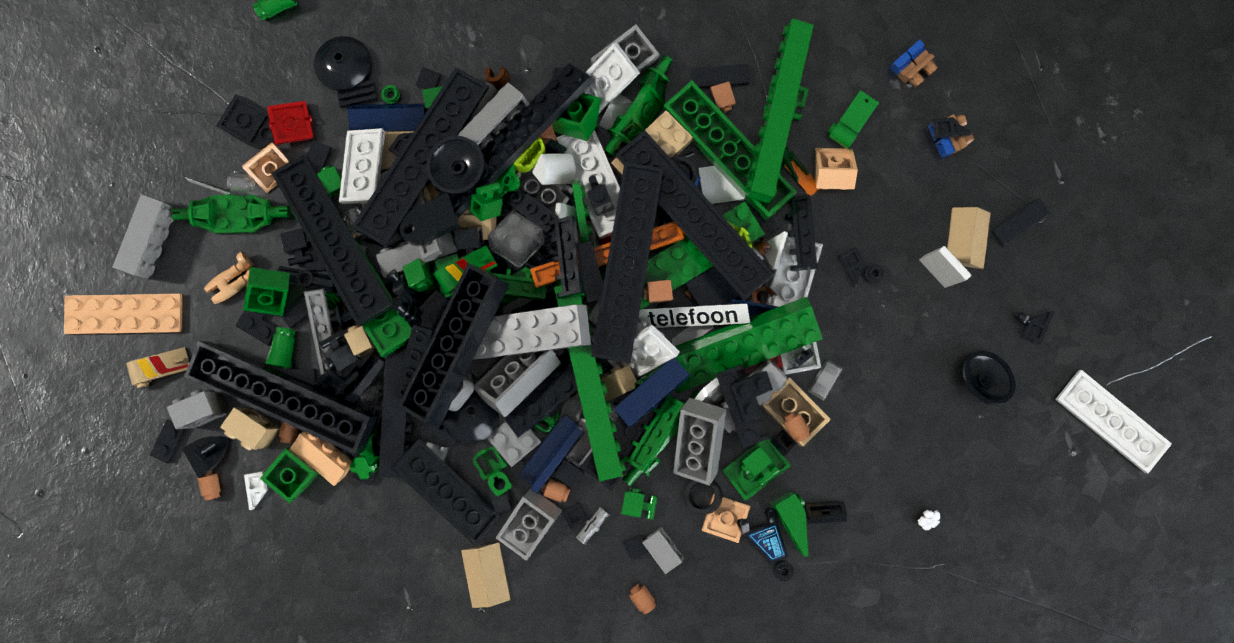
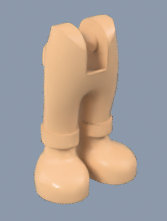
M241 251L237 254V265L234 264L231 268L223 271L204 287L207 293L219 288L220 292L211 298L214 304L229 299L247 286L248 269L254 266V263L244 252ZM247 270L244 276H240L237 280L229 284V282L232 279L242 274L243 271Z

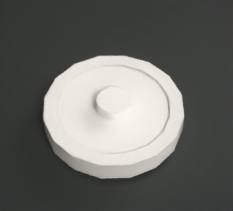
M715 378L707 384L696 396L695 400L714 406L718 405L724 399L718 379Z

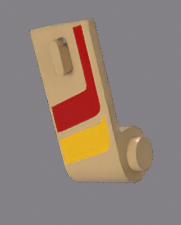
M184 347L126 363L132 386H137V389L149 386L148 382L154 379L187 371L189 359Z

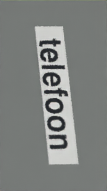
M747 304L642 309L639 311L638 317L646 322L648 326L653 325L655 328L750 323Z

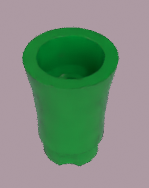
M258 0V2L253 4L257 15L264 21L282 11L297 6L298 3L296 0Z
M276 327L265 365L292 369L295 330Z

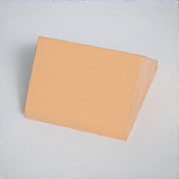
M272 142L243 164L242 168L268 193L278 185L271 172L288 164L290 160Z

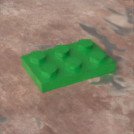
M770 438L754 444L722 469V472L744 501L763 488L758 482L763 476L761 473L755 477L752 474L748 476L741 468L743 464L740 460L757 446H760L773 461L767 466L769 471L774 466L780 470V473L768 483L791 466L771 443Z

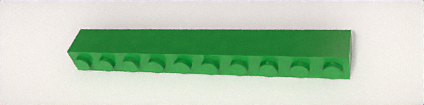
M792 18L789 25L785 24L782 35L785 38L780 43L778 52L781 53L780 58H777L774 69H777L776 75L773 74L770 83L773 88L772 92L769 91L766 99L769 105L768 109L765 108L762 120H765L764 126L761 125L758 137L761 138L754 149L756 159L752 161L750 166L752 176L748 178L745 187L748 190L747 197L769 203L774 197L813 24Z
M562 285L554 287L556 298L557 293L562 292ZM583 293L562 299L557 298L558 307L583 305L581 298L585 297ZM589 324L590 336H593L592 325ZM591 342V345L568 349L600 482L623 476L622 471L626 470L623 459L619 460L617 452H620L621 448L619 440H614L613 433L617 432L614 420L610 421L608 413H612L610 401L605 402L606 384L601 382L599 376L603 374L601 363H596V359L591 357L593 348Z

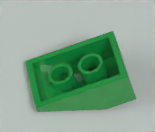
M789 491L770 502V504L775 509L777 516L798 552L807 557L809 554L806 512L803 508L805 502L800 495Z

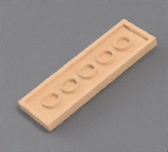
M182 294L65 296L64 334L182 332Z

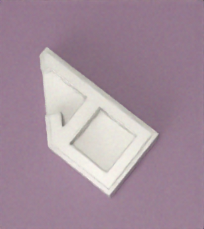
M265 471L244 475L249 510L255 509L268 490L267 484L260 479Z

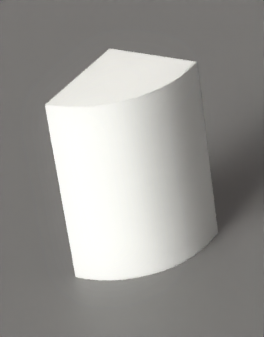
M541 154L532 173L542 185L572 184L576 173L575 161L571 154Z

